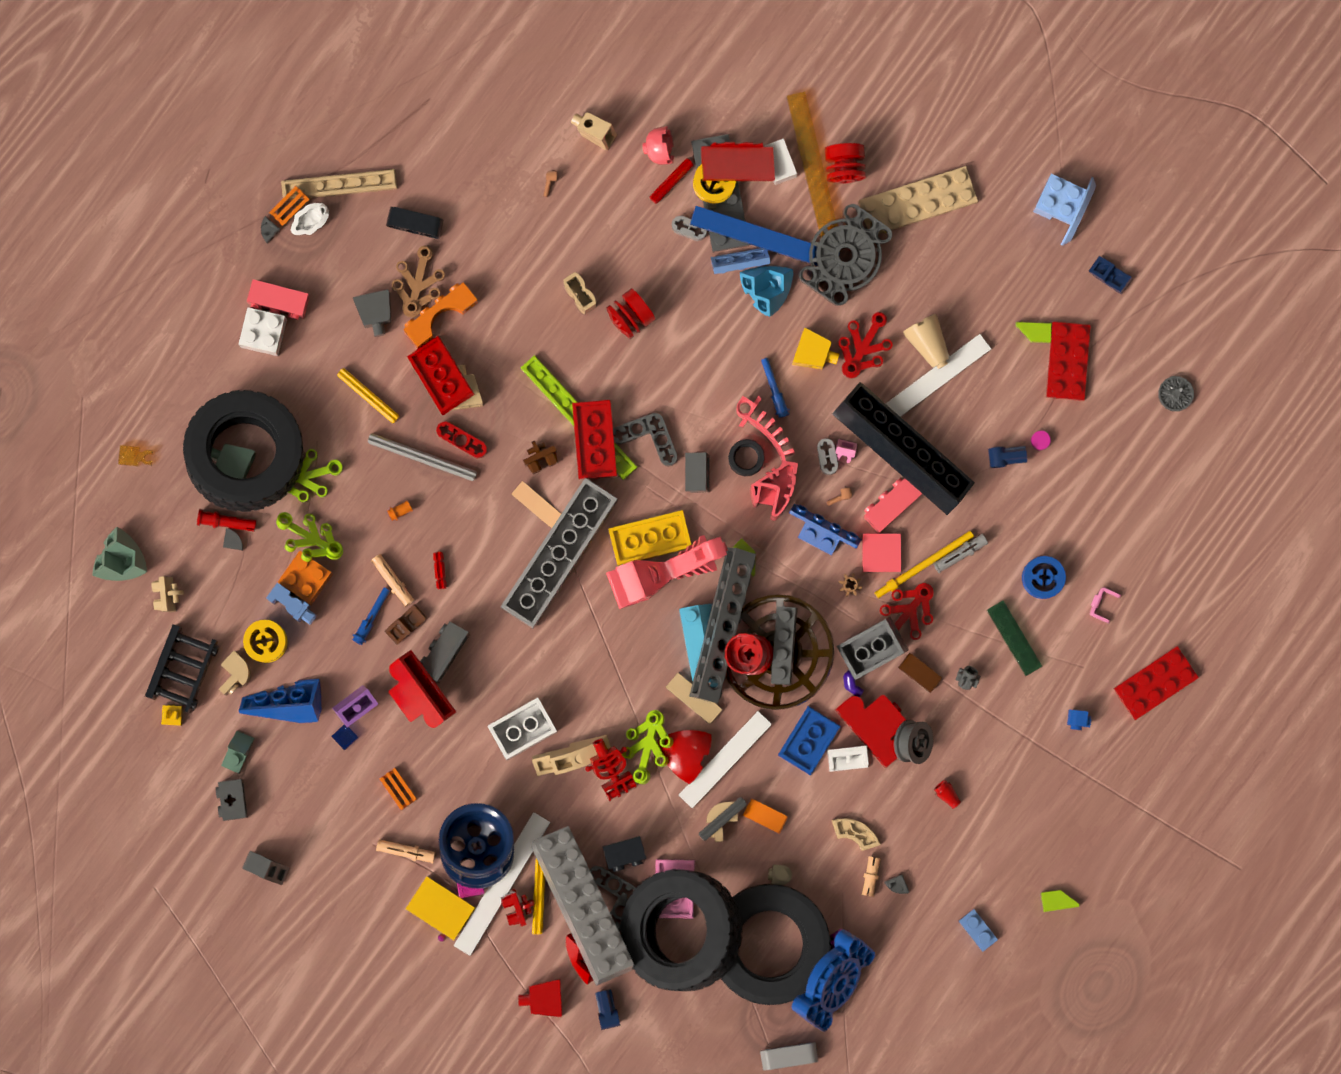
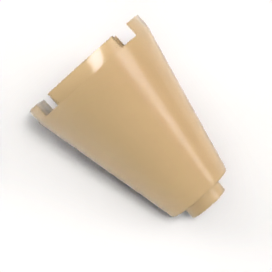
M936 314L923 319V321L903 331L904 336L933 368L937 366L940 369L948 364L947 360L950 358Z

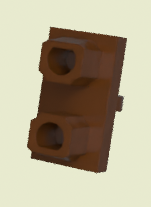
M534 440L531 442L533 447L528 449L527 452L529 455L535 452L536 454L523 460L525 467L528 466L534 475L542 471L538 462L540 460L546 459L549 467L558 464L557 450L555 446H552L540 452L541 449L546 447L545 443L537 445Z

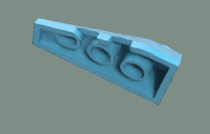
M713 603L679 609L692 681Z

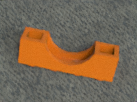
M464 282L460 285L459 283L455 284L450 288L449 294L438 297L434 301L435 305L431 308H424L419 313L421 316L416 320L412 318L404 325L405 328L403 330L417 349L433 339L432 324L439 314L445 311H457L464 315L478 304V300Z

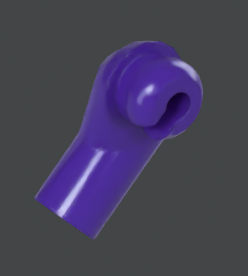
M848 670L843 676L844 687L853 695L860 697L864 690L856 685L853 675Z

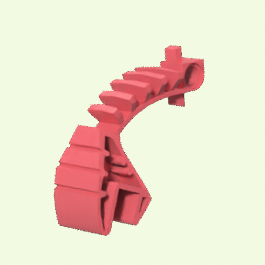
M742 396L736 407L737 415L743 419L739 427L743 428L747 422L756 427L772 442L782 461L779 468H772L771 473L769 471L766 472V476L753 483L750 487L753 507H757L758 503L773 506L770 518L775 521L786 509L795 487L798 463L789 462L785 459V457L794 455L795 451L793 448L785 452L782 451L781 447L788 445L790 442L787 437L779 443L776 441L775 438L783 432L781 427L773 434L768 431L776 423L773 418L765 427L760 424L767 415L765 411H762L757 421L751 418V415L761 401L760 396L757 397L755 402ZM747 404L750 407V411L742 413L740 406Z
M702 535L692 545L687 546L686 551L679 552L678 556H674L665 562L633 560L616 567L615 570L607 572L606 575L618 607L622 609L648 600L672 579L684 578L683 575L691 577L694 576L693 572L701 575L703 572L717 571L715 560L726 556V551L728 550L721 537L707 541L705 536Z

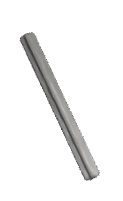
M373 433L368 438V443L471 481H474L477 472Z

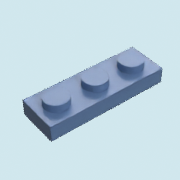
M758 248L711 257V264L714 274H723L729 271L744 270L750 267L770 264L768 250Z

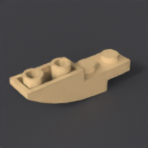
M607 735L570 743L568 748L532 756L537 776L552 772L558 775L591 764L590 758L597 755L592 744L595 740L603 738L607 748L611 747Z

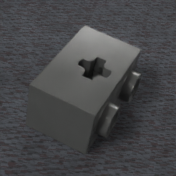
M243 779L218 782V787H215L216 797L220 798L221 806H218L219 818L222 817L223 821L248 818ZM230 795L232 796V798L236 799V801L232 803L233 806H231L230 803L226 802V800L230 798Z

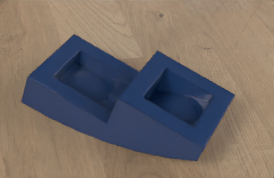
M1101 256L1096 259L1089 269V273L1121 295L1132 281L1131 276L1117 269L1114 264Z

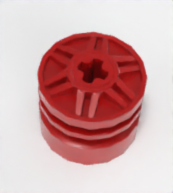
M841 143L825 147V161L833 163V165L826 167V172L829 173L826 176L827 181L848 184L866 179V172L863 171L866 165L857 163L865 159L864 145L859 143Z
M633 288L622 295L625 303L623 306L615 300L613 303L617 310L611 305L606 307L613 324L630 340L634 337L630 330L631 328L637 334L640 333L637 325L638 322L647 327L656 320L650 308Z
M748 633L738 634L727 643L725 660L728 666L737 673L759 675L767 671L771 666L773 648L765 637ZM751 652L755 653L754 657L750 656Z

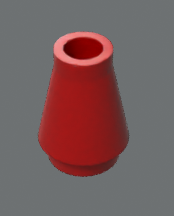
M943 780L934 788L935 795L952 809L961 803L950 782Z

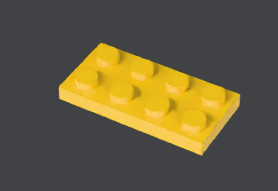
M683 510L608 529L617 566L633 560H645L685 550L687 546L691 545Z

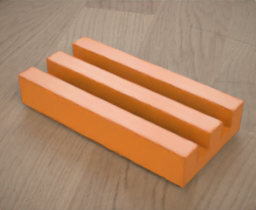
M295 186L269 213L283 226L310 198L300 188ZM297 191L299 194L277 214L275 211ZM302 196L304 199L282 219L281 216Z
M396 768L379 778L401 811L417 800ZM391 775H396L412 799L408 801ZM387 778L390 780L394 788L397 790L401 798L404 800L405 804L402 805L396 797V795L394 794V792L391 790V788L385 781Z

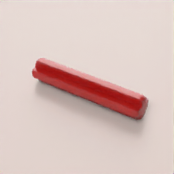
M686 158L650 195V200L657 204L693 167V162Z

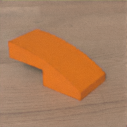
M752 798L743 814L744 817L778 834L781 833L788 819V816Z

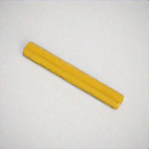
M345 368L338 372L337 375L341 380L391 423H395L399 419V415Z
M536 858L535 905H533L532 933L541 935L543 933L545 876Z

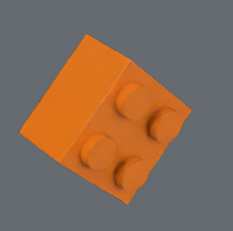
M299 551L278 580V583L309 605H312L333 574L313 559L309 562L304 561L301 558L302 552Z

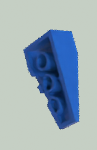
M320 679L296 681L295 685L287 688L279 686L277 687L278 690L270 693L263 691L242 697L239 707L240 714L295 723L318 722L322 710Z

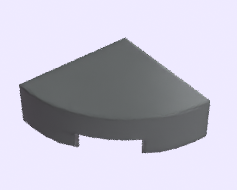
M265 216L261 224V234L268 244L280 231V228Z
M226 528L223 548L243 551L240 537L234 531Z
M903 875L884 882L895 893H910Z

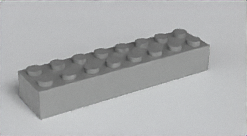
M585 478L506 597L501 608L534 629L617 503V498Z
M569 826L534 840L531 848L596 986L632 971L634 963Z

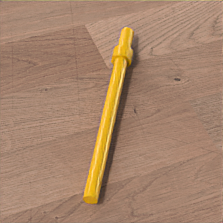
M968 531L896 579H890L886 582L885 586L874 592L875 596L879 599L886 593L898 589L900 584L955 550L964 542L972 539L974 535L971 531Z

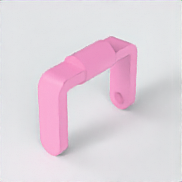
M1101 588L1091 603L1090 615L1109 624L1110 620L1094 614L1095 610L1101 602L1103 592L1120 598L1121 595L1106 588Z

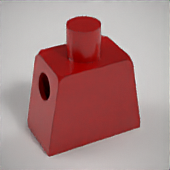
M560 979L529 986V994L518 995V1005L530 1006L531 1014L562 1017Z

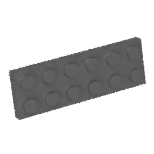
M729 134L691 141L696 170L702 164L701 147L710 146L714 142H730ZM701 181L703 189L708 193L719 194L723 192L722 189L712 192L717 181H712L709 190L706 188L705 182ZM736 181L733 193L724 202L710 204L703 201L705 209L745 221L738 181ZM708 231L712 252L750 246L748 243Z

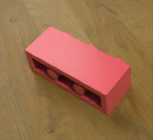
M253 279L247 302L253 309L262 310V308L269 309L270 313L279 315L284 313L288 314V318L298 320L299 318L304 319L310 296L308 293Z
M900 477L893 484L894 489L890 492L886 490L878 497L880 501L876 505L872 503L864 510L866 514L863 517L878 534L922 495L906 479Z

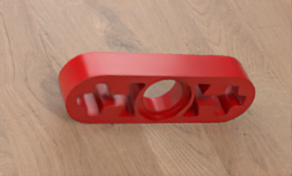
M444 421L438 424L436 428L437 435L444 441L476 459L483 458L486 455L487 448L482 441L449 422ZM446 426H448V430L451 433H454V430L458 431L454 434L452 441L449 440L451 438V435L447 433L441 435V427L445 428ZM459 435L467 437L465 445H458L456 443V438ZM471 439L474 440L472 445L478 447L479 445L482 446V453L479 452L477 455L474 454L475 450L471 447L469 448V450H466V448L470 445Z

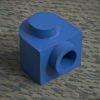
M1069 710L1067 725H1071L1070 729L1082 731V727L1090 728L1091 716H1088L1087 711Z

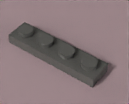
M777 607L771 684H792L797 608Z

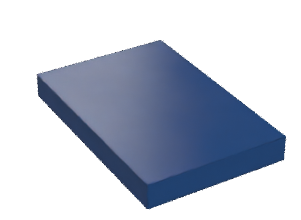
M807 706L778 756L811 775L841 726Z

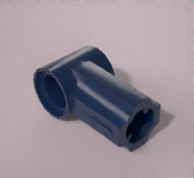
M1026 446L1012 448L994 447L988 449L990 468L1027 463Z
M611 989L596 992L595 996L599 1010L598 1017L601 1030L619 1027V1016L617 1009H615Z

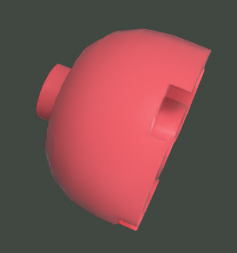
M668 126L658 127L650 131L646 137V143H643L644 154H648L649 159L659 165L673 164L674 155L671 156L670 154L674 146Z

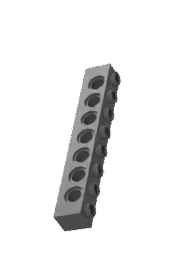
M727 547V555L724 558L689 697L711 703H718L722 695L721 689L727 676L726 670L728 666L725 660V648L730 639L736 636L737 627L741 621L742 607L746 601V591L751 581V572L755 566L756 554L738 548Z

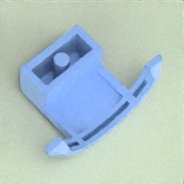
M1053 174L1049 176L1033 212L1047 219L1054 217L1070 225L1061 245L1069 243L1078 228L1096 188L1094 178L1091 177L1087 189Z

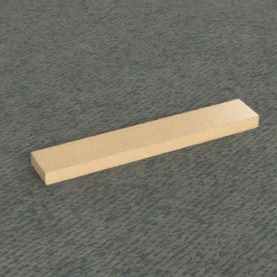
M395 169L281 181L283 198L295 186L300 188L309 198L397 189ZM295 191L286 201L293 200L299 193Z

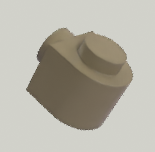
M773 865V868H769L768 880H771V884L785 885L790 882L792 872L787 866Z

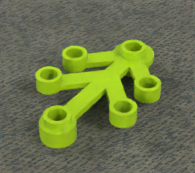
M309 449L306 452L300 476L295 482L302 484L316 492L319 497L324 498L328 494L327 488L319 486L308 479L327 474L337 476L342 473L343 466L340 461L331 460L326 467L307 471L312 461H315L318 457L316 450ZM315 452V457L309 458L308 454ZM338 465V471H332V466ZM294 487L291 491H288V493L297 497L302 503L309 500V494L306 491H299ZM321 488L325 489V494L323 495L318 493ZM302 493L307 495L305 500L300 499Z
M282 512L278 515L276 520L278 528L282 530L289 529L304 538L298 540L288 539L285 543V549L288 552H294L298 547L317 545L321 549L311 550L306 548L303 550L301 558L309 562L313 557L327 556L333 560L342 557L343 547L339 542L334 541L330 524L323 523L319 530L320 534L325 536V542L320 539L315 524L316 518L313 514L308 513L303 519V524L308 526L309 532L292 522L293 518L289 513Z
M658 710L650 711L644 723L635 729L630 728L626 732L627 738L634 741L639 738L640 734L648 730L645 738L632 747H627V751L630 750L629 756H626V752L622 754L624 758L632 759L637 752L643 749L639 769L633 774L635 782L639 784H647L650 780L651 775L647 767L651 751H653L656 757L655 763L657 766L665 767L668 764V758L664 756L655 739L656 731L661 738L660 745L662 747L670 748L673 745L672 738L668 736L663 727L665 722L664 715ZM634 731L635 735L631 737V733ZM666 739H668L667 745L664 744ZM661 758L664 759V761H663L662 764H660V759H661Z

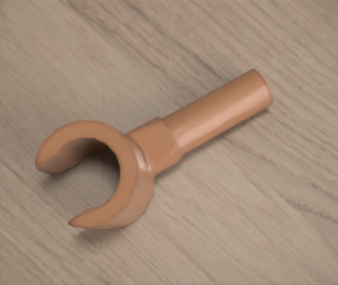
M548 171L546 173V186L543 194L545 197H548L551 181H557L556 171Z
M841 489V496L827 501L828 506L841 500L850 499L852 497L851 489Z

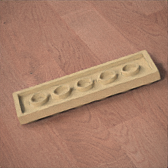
M966 166L858 200L859 207L889 227L891 231L978 203ZM864 219L866 229H870L872 221ZM880 230V231L878 232V235H879V234H882V233H885L886 231H885V230Z

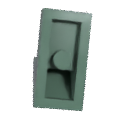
M236 731L227 747L228 751L221 766L240 774L255 738Z

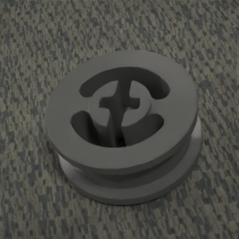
M905 720L900 724L894 738L895 754L900 761L922 764L929 758L934 742L930 725L926 722H915L913 720Z

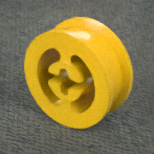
M702 164L697 168L693 178V188L696 195L702 201L710 204H718L727 200L733 193L736 181H717L712 192L719 191L720 189L723 192L719 194L708 193L701 185V181H703ZM704 181L706 188L709 190L712 181Z
M256 621L245 631L243 637L244 649L252 659L258 662L271 663L277 661L287 649L288 639L286 632L279 624L273 621ZM271 628L278 635V646L274 652H271V649L275 646L274 641L267 642V646L261 643L256 644L260 649L264 650V653L260 655L253 648V636L260 630L256 637L257 642L263 641L264 637L274 639L271 634L267 633V630Z

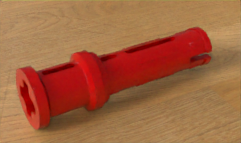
M203 509L198 511L197 526L202 524L213 526V528L220 526L255 532L256 520L221 515L218 511H215V513L206 512Z

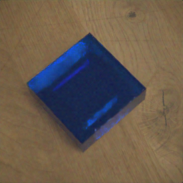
M345 725L331 736L344 751L359 738L350 727Z

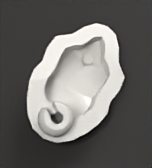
M312 203L297 212L291 226L292 233L295 235H311L318 228H321L329 216L327 206L322 203Z

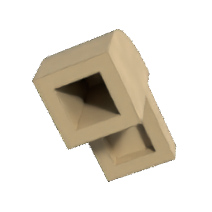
M233 651L221 664L232 675L219 688L226 696L228 693L232 695L239 686L237 684L239 682L246 686L250 679L248 663L237 652Z
M723 802L715 805L709 811L706 823H711L734 802ZM737 814L728 822L738 821ZM723 827L711 836V838H715V842H723Z

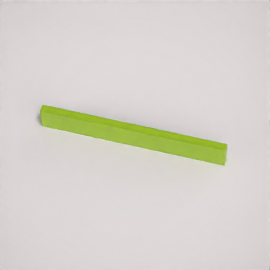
M534 355L521 367V370L574 426L572 403L578 402ZM614 442L617 474L624 480L637 469V466Z

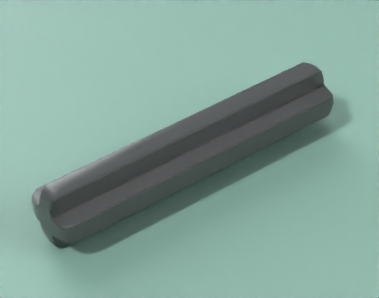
M739 797L701 830L699 836L702 840L706 841L747 805L746 801Z

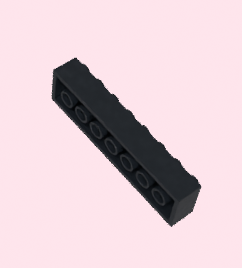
M861 382L856 385L832 413L946 515L962 501L975 484L971 478Z

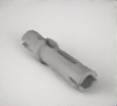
M981 534L970 542H964L963 546L934 562L933 565L937 572L941 573L965 557L974 555L975 551L987 545L988 542L984 535ZM976 544V546H974L973 548H971V549H969L968 551L962 553V551H964V550H966L967 548L971 547L972 545ZM957 554H959L958 557L954 558L953 560L949 561L948 563H945L947 560H949V559H951L952 557H954V556H956Z

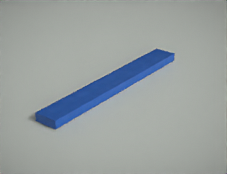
M699 206L694 208L690 222L692 226L810 264L809 249L811 243ZM815 246L813 247V251H812L813 258H815V251H816V247H815Z

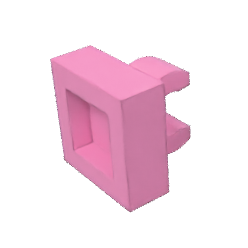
M838 439L836 447L837 461L844 455L848 457L847 463H850L851 457L854 458L857 443Z

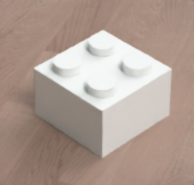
M247 307L239 346L244 349L278 356L286 326V317Z

